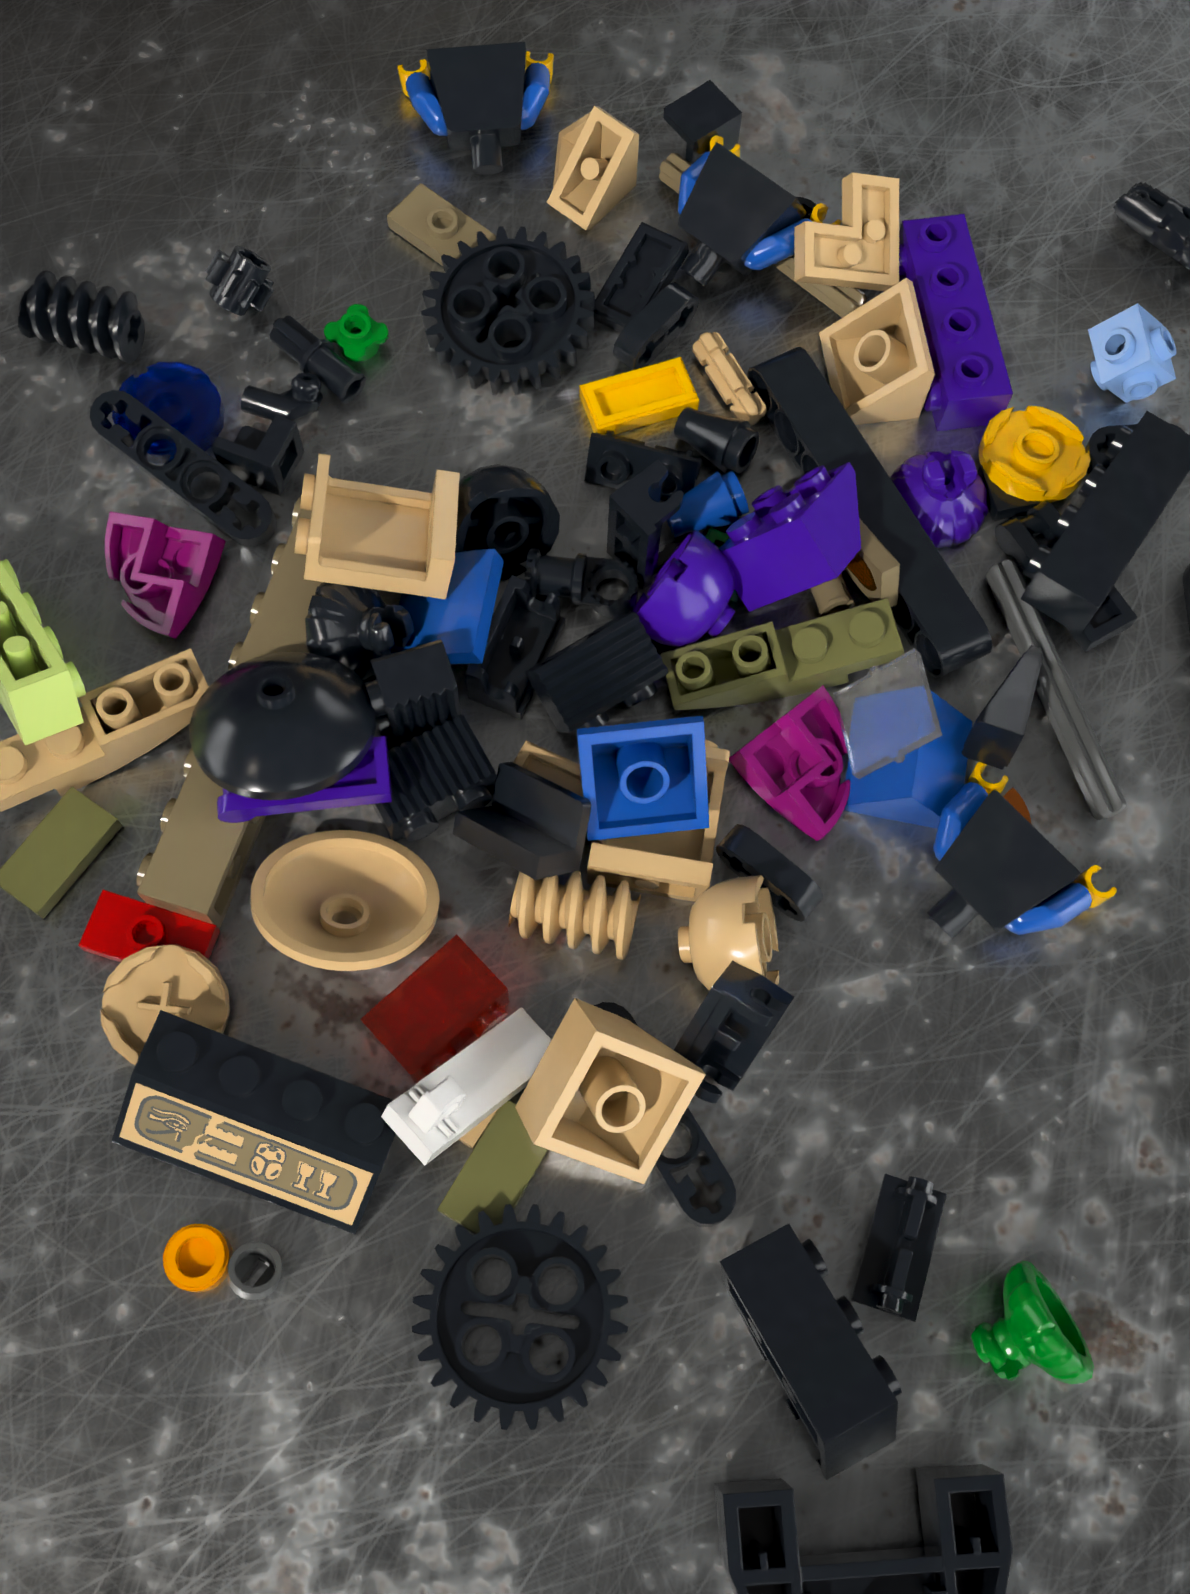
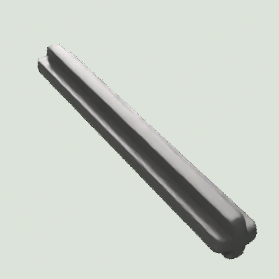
M1009 559L996 563L986 573V580L1020 656L1027 652L1031 645L1042 648L1044 655L1036 691L1091 814L1096 820L1114 817L1126 808V800L1038 609L1021 600L1027 588L1017 563Z

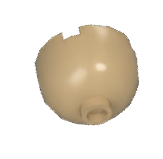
M762 875L738 877L715 884L700 894L693 904L689 916V926L679 927L678 948L680 958L683 963H693L698 980L708 990L711 989L732 960L763 975L776 985L779 984V970L767 971V962H771L772 950L778 952L779 950L772 899L768 887L761 888L764 880Z

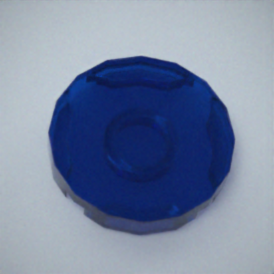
M159 362L147 366L148 372L139 375L137 378L133 374L122 383L118 391H124L132 395L204 451L212 446L224 427L225 408L219 392L210 381V378L199 368L182 362ZM112 411L114 424L122 426L136 439L140 430L132 424L125 412L118 414ZM169 439L155 441L148 450V461L156 465H166L171 462L176 455L177 447L175 442Z

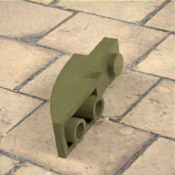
M885 598L777 630L774 628L773 621L664 652L660 656L662 657L663 664L668 669L666 679L674 709L691 710L759 703L813 692L822 685L825 688L845 684L849 682L848 674L903 659L904 649L889 600Z

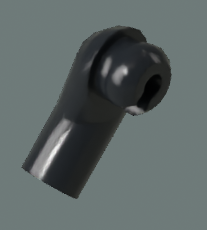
M299 373L291 381L292 389L281 394L248 385L242 394L241 410L272 421L275 415L295 421L316 411L323 399V395L320 392L321 381L314 374Z

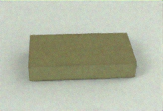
M71 787L0 868V888L44 919L123 825L116 817L74 787Z
M507 1101L497 1110L437 1209L438 1212L474 1234L480 1232L478 1213L484 1211L489 1216L494 1226L503 1224L505 1205L511 1204L513 1210L515 1209L549 1152L548 1149L533 1144L515 1108L516 1104L511 1101Z

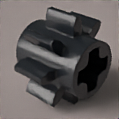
M235 246L230 256L221 250H217L206 270L208 273L206 281L213 284L209 294L217 304L236 315L244 316L250 305L262 312L275 291L271 288L274 282L266 278L271 271V267L259 255L242 246Z

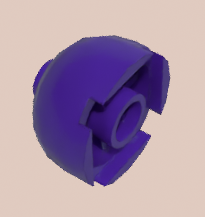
M694 530L692 535L689 534L655 575L654 578L656 580L647 592L649 598L643 592L631 611L639 616L640 622L644 625L645 631L650 638L663 645L674 647L691 645L706 632L713 638H716L735 613V610L727 605L735 588L733 568L727 557L713 542L697 530Z

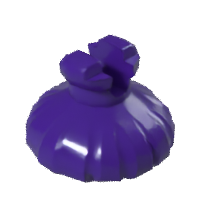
M951 450V453L948 452L946 454L940 451L917 454L906 459L892 473L890 477L936 548L951 547L953 544L959 545L966 542L984 524L985 517L988 514V491L982 477L977 473L971 454L957 450Z

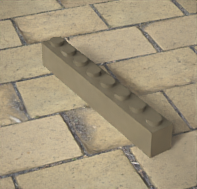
M301 496L297 499L293 509V529L287 543H280L274 552L271 563V574L273 576L266 592H259L253 601L250 612V623L252 625L245 641H239L234 646L229 659L228 671L243 662L267 654L279 652L309 653L306 645L305 618L308 615L311 598L315 595L316 588L323 582L304 580L306 555L294 553L298 518L311 519L312 510L300 509ZM191 748L186 757L183 770L186 779L178 798H171L164 808L160 822V829L163 833L154 853L149 852L140 864L136 880L139 887L137 893L147 904L217 925L220 929L266 816H257L252 820L240 823L220 821L217 814V798L223 795V788L214 783L202 771Z

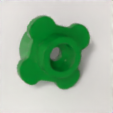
M361 304L351 305L341 319L337 322H329L324 327L325 339H328L331 343H336L339 353L345 359L353 362H362L372 358L377 353L380 344L385 343L389 337L387 326L384 323H377L369 316L368 308ZM353 331H361L360 333L352 334Z

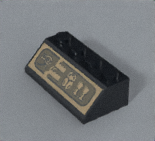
M160 1010L133 1069L111 1142L355 1235L396 1133L381 1117L387 1105L393 1101L392 1099Z

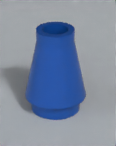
M717 471L685 493L680 509L666 521L672 535L676 538L694 530L701 531L710 529V527L716 528L732 525L738 520V517L749 513V507L735 473L731 471L720 475Z

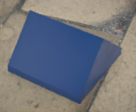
M929 688L859 699L856 705L850 742L851 751L848 755L844 782L846 780L850 781V794L843 811L937 829L942 809L964 786L968 758L962 755V750L972 729L973 721Z
M703 716L577 729L582 795L591 802V812L587 828L588 841L709 828Z

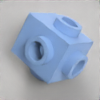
M1138 303L1088 329L1095 360L1090 363V368L1095 382L1103 391L1109 390L1125 403H1128L1132 400L1149 397L1156 392L1158 387L1176 379L1171 357L1176 355L1174 340L1167 328Z

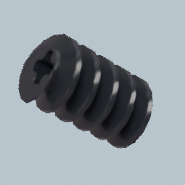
M45 270L39 273L34 284L24 292L20 301L18 328L22 335L28 338L38 337V339L47 343L58 342L60 345L70 349L78 347L80 350L90 354L98 352L109 359L119 357L120 360L128 364L134 362L141 353L144 343L145 325L140 311H138L137 297L133 292H123L118 299L116 290L113 287H102L98 293L96 285L91 281L81 282L79 287H77L75 279L71 276L65 275L57 282L55 274Z

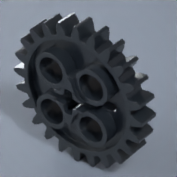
M503 226L498 227L496 240L489 241L486 235L479 231L477 232L478 246L471 248L460 240L457 242L460 257L455 259L443 254L441 260L445 273L431 271L429 274L433 289L423 291L422 295L427 309L421 311L424 326L427 328L425 333L430 348H435L440 365L450 363L453 378L458 379L468 372L472 389L478 388L484 379L490 381L492 394H498L503 382H510L514 394L519 395L522 381L529 379L532 385L537 390H540L542 385L541 374L547 372L554 379H561L559 363L562 361L568 365L576 366L577 355L575 348L588 349L589 347L587 331L595 329V318L592 311L596 309L595 294L593 291H590L589 272L581 271V262L578 255L567 258L566 246L563 241L549 249L547 233L544 231L533 242L528 241L526 228L523 226L518 230L515 239H508ZM504 274H514L513 277L508 279H498L499 276ZM544 303L556 304L554 307L549 309L537 308L539 305ZM471 311H479V312H481L480 314H478V315L475 316V317H471V318L462 317V316H463L464 314H466L467 312H471ZM512 340L522 342L514 348L502 347L506 342Z
M506 1204L503 1212V1224L495 1226L489 1216L484 1211L478 1213L479 1233L473 1236L458 1224L454 1228L461 1246L456 1251L439 1244L434 1248L438 1256L445 1263L442 1271L422 1269L420 1273L435 1287L432 1295L413 1297L414 1304L430 1311V1319L412 1326V1332L431 1336L433 1342L432 1345L425 1348L418 1355V1359L421 1362L439 1359L442 1368L435 1374L430 1383L433 1387H438L453 1380L457 1385L450 1402L453 1408L464 1403L470 1396L476 1399L474 1421L478 1423L486 1417L491 1407L499 1409L502 1430H508L515 1411H523L530 1430H535L539 1419V1409L548 1407L558 1423L564 1421V1410L561 1400L570 1396L577 1404L585 1408L588 1405V1401L581 1385L586 1380L603 1387L608 1383L604 1374L597 1367L600 1359L607 1361H620L622 1355L606 1344L608 1336L621 1335L628 1332V1326L611 1319V1311L626 1305L628 1299L621 1295H610L607 1290V1286L615 1282L620 1277L621 1272L619 1269L600 1271L597 1264L604 1257L608 1248L603 1244L586 1251L582 1245L586 1239L588 1227L584 1224L570 1236L563 1232L565 1213L559 1211L554 1216L549 1226L541 1224V1216L537 1204L532 1205L526 1222H517L511 1204ZM489 1258L504 1260L511 1268L512 1278L510 1284L498 1295L488 1296L483 1294L475 1285L477 1267ZM553 1267L568 1269L574 1274L577 1281L576 1294L570 1301L564 1304L555 1305L547 1302L539 1291V1282L542 1275ZM525 1296L529 1298L531 1310L576 1316L579 1318L580 1324L576 1329L529 1323L524 1329V1335L513 1334V1326L510 1321L501 1318L466 1315L462 1311V1305L467 1301L511 1308L515 1307L517 1297ZM487 1325L498 1331L502 1348L494 1362L486 1366H478L467 1358L464 1343L472 1329ZM552 1334L560 1337L565 1342L569 1358L566 1366L560 1372L554 1375H543L533 1368L530 1362V1349L537 1338Z

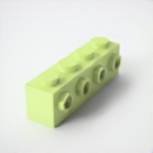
M8 559L0 561V703L24 745H28L84 723L77 698L85 696L86 691L73 662L64 663L62 660V650L51 627L46 626L42 628L41 618L31 595L28 592L20 593L21 589L16 574Z

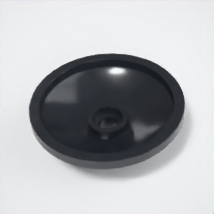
M279 652L243 662L213 682L200 697L194 708L190 720L189 735L198 765L214 783L229 792L252 799L284 800L313 794L331 786L349 774L362 761L373 742L376 731V713L372 707L365 682L346 665L317 654Z

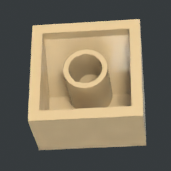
M574 998L515 1108L534 1145L644 1184L706 1074L701 1068L628 1019Z

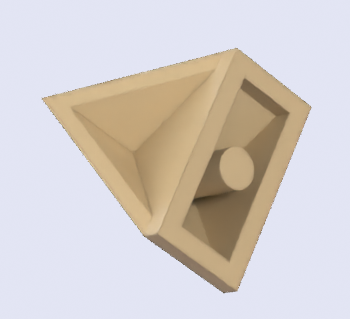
M593 106L591 112L558 133L553 190L546 203L583 229L591 230L636 186L639 134L599 106Z

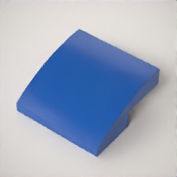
M496 549L455 553V562L446 599L401 593L399 605H402L410 612L413 619L414 632L411 634L405 647H399L394 643V646L390 648L391 654L441 639L450 664H482L504 563Z

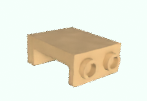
M319 453L316 475L304 473L300 509L312 510L311 519L298 518L294 553L306 555L304 580L446 599L455 562L460 473L437 469L432 493L332 478L328 475L331 455Z
M705 739L709 828L605 839L603 844L593 841L588 860L587 883L592 884L598 875H603L606 887L617 888L620 882L625 880L629 882L630 891L695 902L700 894L710 887L713 852L730 751L718 748L717 744Z

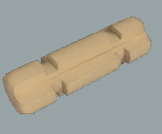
M717 332L703 333L700 335L699 340L693 344V353L702 366L708 365L705 367V372L726 405L733 404L730 406L733 416L736 419L748 421L750 426L757 424L767 412L766 405L757 392L751 394L754 389L753 385L733 354L726 355L729 348L721 335Z

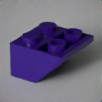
M850 462L830 471H827L824 465L816 467L800 477L794 483L795 487L786 491L780 485L765 491L752 502L755 510L734 522L726 530L729 538L719 549L727 557L733 568L734 589L749 612L837 578L861 549L856 473Z

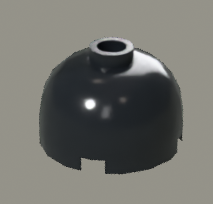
M494 464L480 467L459 481L455 553L496 549L504 560L500 580L511 578L512 575L517 577L527 571L526 567L520 563L527 561L530 548L539 549L541 555H546L551 550L559 534L560 514L549 493L536 478L523 469Z

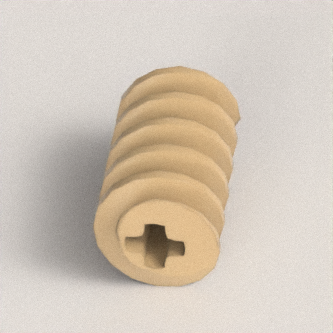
M580 870L572 872L565 885L559 884L558 875L534 880L519 872L513 893L508 927L517 918L519 934L522 938L527 939L531 937L540 923L542 924L543 939L545 943L549 944L555 942L562 929H566L567 943L571 949L578 948L586 934H589L592 951L598 955L603 952L610 939H612L615 943L617 959L624 960L629 953L641 894L636 901L631 900L629 882L622 880L613 895H608L603 875H598L589 890L583 889Z

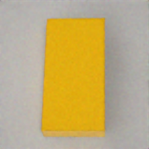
M682 357L582 384L579 389L580 399L594 433L606 434L607 430H612L616 435L678 417L686 407L696 410L699 407V398Z

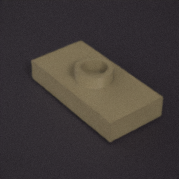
M422 183L387 215L388 228L442 266L441 256L443 254L455 259L460 257L457 244L460 240L474 248L478 246L477 232L482 231L489 241L496 240L495 234Z

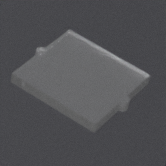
M915 648L880 668L872 666L869 669V674L834 693L837 708L840 712V722L852 775L858 779L893 761L897 763L903 762L906 754L942 736L921 653Z

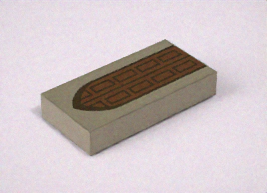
M859 518L861 549L844 571L871 602L888 598L890 607L897 605L900 563Z

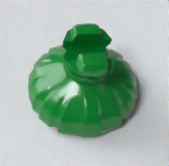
M1022 1260L1014 1264L1006 1274L1004 1281V1317L997 1319L993 1324L987 1322L980 1323L975 1326V1330L971 1334V1341L978 1357L984 1363L990 1362L994 1372L1000 1378L1008 1379L1009 1381L1019 1377V1370L1030 1366L1031 1363L1043 1369L1047 1374L1060 1382L1079 1384L1088 1381L1093 1376L1094 1364L1088 1346L1068 1309L1054 1288H1052L1050 1282L1031 1262Z

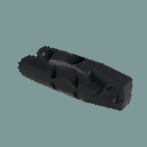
M1146 182L1136 183L1127 194H1123L1115 202L1116 205L1113 208L1117 218H1120L1121 222H1126L1127 226L1142 235L1143 239L1182 266L1190 269V208L1176 198H1170L1157 188H1152Z

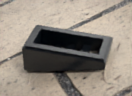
M1031 645L977 717L964 743L962 750L964 757L1001 770L1004 767H1008L1025 735L1044 655L1042 648Z

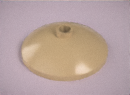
M332 830L296 838L276 849L261 863L251 885V912L254 922L263 937L286 956L301 963L326 970H367L400 960L416 950L427 939L438 917L439 889L437 881L427 864L404 845L389 838L362 831Z

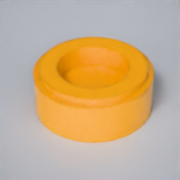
M206 1224L187 1225L174 1233L167 1242L163 1253L164 1271L168 1279L180 1289L196 1293L212 1290L227 1277L229 1260L233 1254L232 1246L225 1234Z

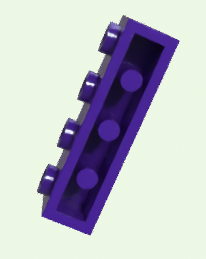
M965 214L904 220L899 231V282L905 278L913 282L935 373L923 405L924 409L932 411L937 432L987 426L993 417L1002 410L1007 409L1013 391Z

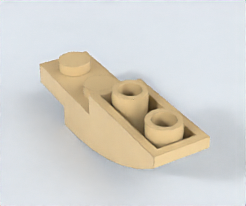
M191 648L86 692L85 696L79 697L82 704L80 710L84 721L82 724L28 745H24L19 734L0 741V812L53 789H56L61 797L71 787H74L76 790L146 754L190 724L197 702L209 687Z

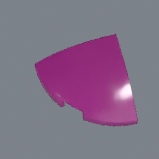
M110 512L105 534V562L108 577L114 581L121 582L131 602L122 600L121 605L129 615L144 627L163 636L176 639L187 626L202 602L220 562L226 541L213 533L170 527L154 518Z
M823 685L729 757V762L764 801L788 822L816 841L822 839L837 823L850 794V781L846 780L840 784L843 770L842 756L851 751L850 741L841 714Z

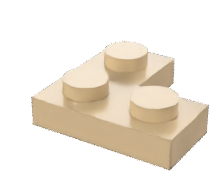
M855 172L842 179V225L804 221L794 227V282L886 291L899 282V178Z

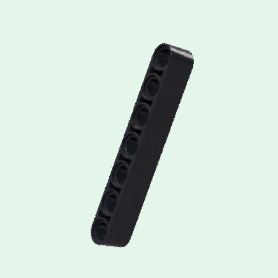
M796 347L750 367L747 377L754 387L751 394L757 392L766 405L767 412L764 417L802 476L822 465L825 466L827 471H830L850 462L854 468L859 518L900 563L897 605L891 607L894 620L925 669L933 677L941 678L988 655L992 650V639L983 618L806 350L802 347Z

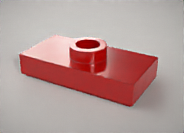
M102 890L78 946L85 952L121 963L124 958L146 947L177 944L199 951L209 960L220 934V929L214 924Z

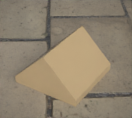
M905 278L819 332L830 387L855 425L919 418L935 373L913 282Z

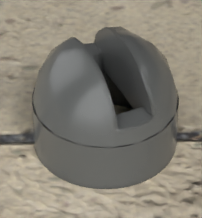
M254 1241L241 1245L234 1251L228 1264L227 1278L231 1289L238 1297L248 1301L264 1299L279 1284L282 1272L281 1257L275 1248L264 1242ZM260 1261L268 1266L253 1287L244 1284Z

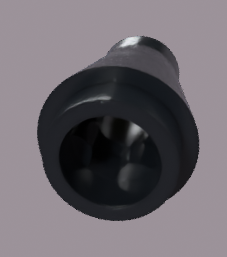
M686 407L681 412L674 428L675 437L688 443L725 473L730 470L738 473L743 472L751 463L759 444V433L751 429L748 421L706 413L691 407Z

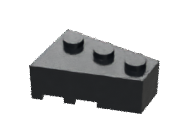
M787 1224L721 1260L720 1266L724 1285L763 1360H768L789 1398L785 1402L794 1419L798 1420L801 1418L817 1446L820 1458L816 1461L826 1480L896 1441L898 1401L895 1397L902 1393L898 1380L881 1355L872 1359L858 1337L864 1333L860 1318L844 1295L838 1299H835L823 1280L824 1277L829 1275L827 1266L814 1243L810 1239L801 1243L790 1224Z

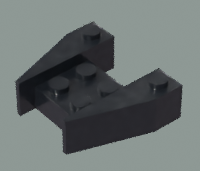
M983 1464L916 1469L924 1547L799 1556L794 1489L782 1478L714 1483L720 1558L734 1594H1006L1013 1555V1544L1004 1474Z

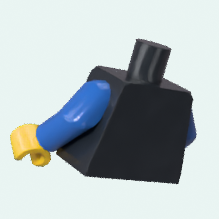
M525 42L426 49L428 65L426 59L419 60L421 67L411 72L404 70L403 64L398 65L403 93L410 98L413 108L433 134L445 136L450 150H470L473 173L488 176L498 174L503 170L501 147L520 144L521 130H526L534 125L549 95L554 55L553 53H548L546 60L535 61L530 58V51H526Z
M715 135L710 140V151L705 152L680 177L678 213L680 216L678 226L697 242L680 269L704 287L707 286L723 261L743 276L750 274L753 270H763L793 256L794 227L804 221L823 223L822 221L826 217L828 207L823 203H819L813 208L810 219L804 218L807 212L795 196L740 158L739 144H735L733 149L728 150L723 146V137ZM837 219L832 224L841 225L842 221L840 219Z
M981 762L976 764L967 783L942 809L933 845L934 854L939 861L935 870L953 888L927 914L952 939L979 914L996 931L1005 927L1017 935L1060 928L1088 908L1097 907L1107 901L1117 892L1115 886L1106 892L1096 890L1091 882V876L1102 868L1099 865H1093L1081 873L1001 795L1008 782L1006 775L1002 777L999 783L995 784L988 783L981 777L987 766L986 764Z

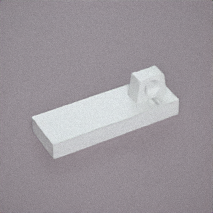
M521 1007L427 1075L411 1089L390 1102L381 1117L425 1166L523 1090L531 1079L552 1039Z

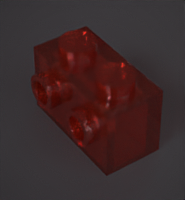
M456 934L360 1020L368 1034L416 1085L427 1075L458 1054L457 1050L474 1034L480 1038L507 1017L508 1013L504 1007L510 1003L508 988Z

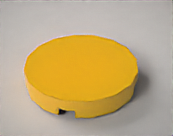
M1027 406L1025 411L1018 410L1012 412L1014 407L1002 410L989 421L978 446L979 462L985 469L989 479L1006 494L1025 501H1048L1052 503L1067 498L1080 486L1086 475L1091 458L1089 450L1086 453L1085 447L1082 444L1084 436L1071 421L1062 414L1041 406Z

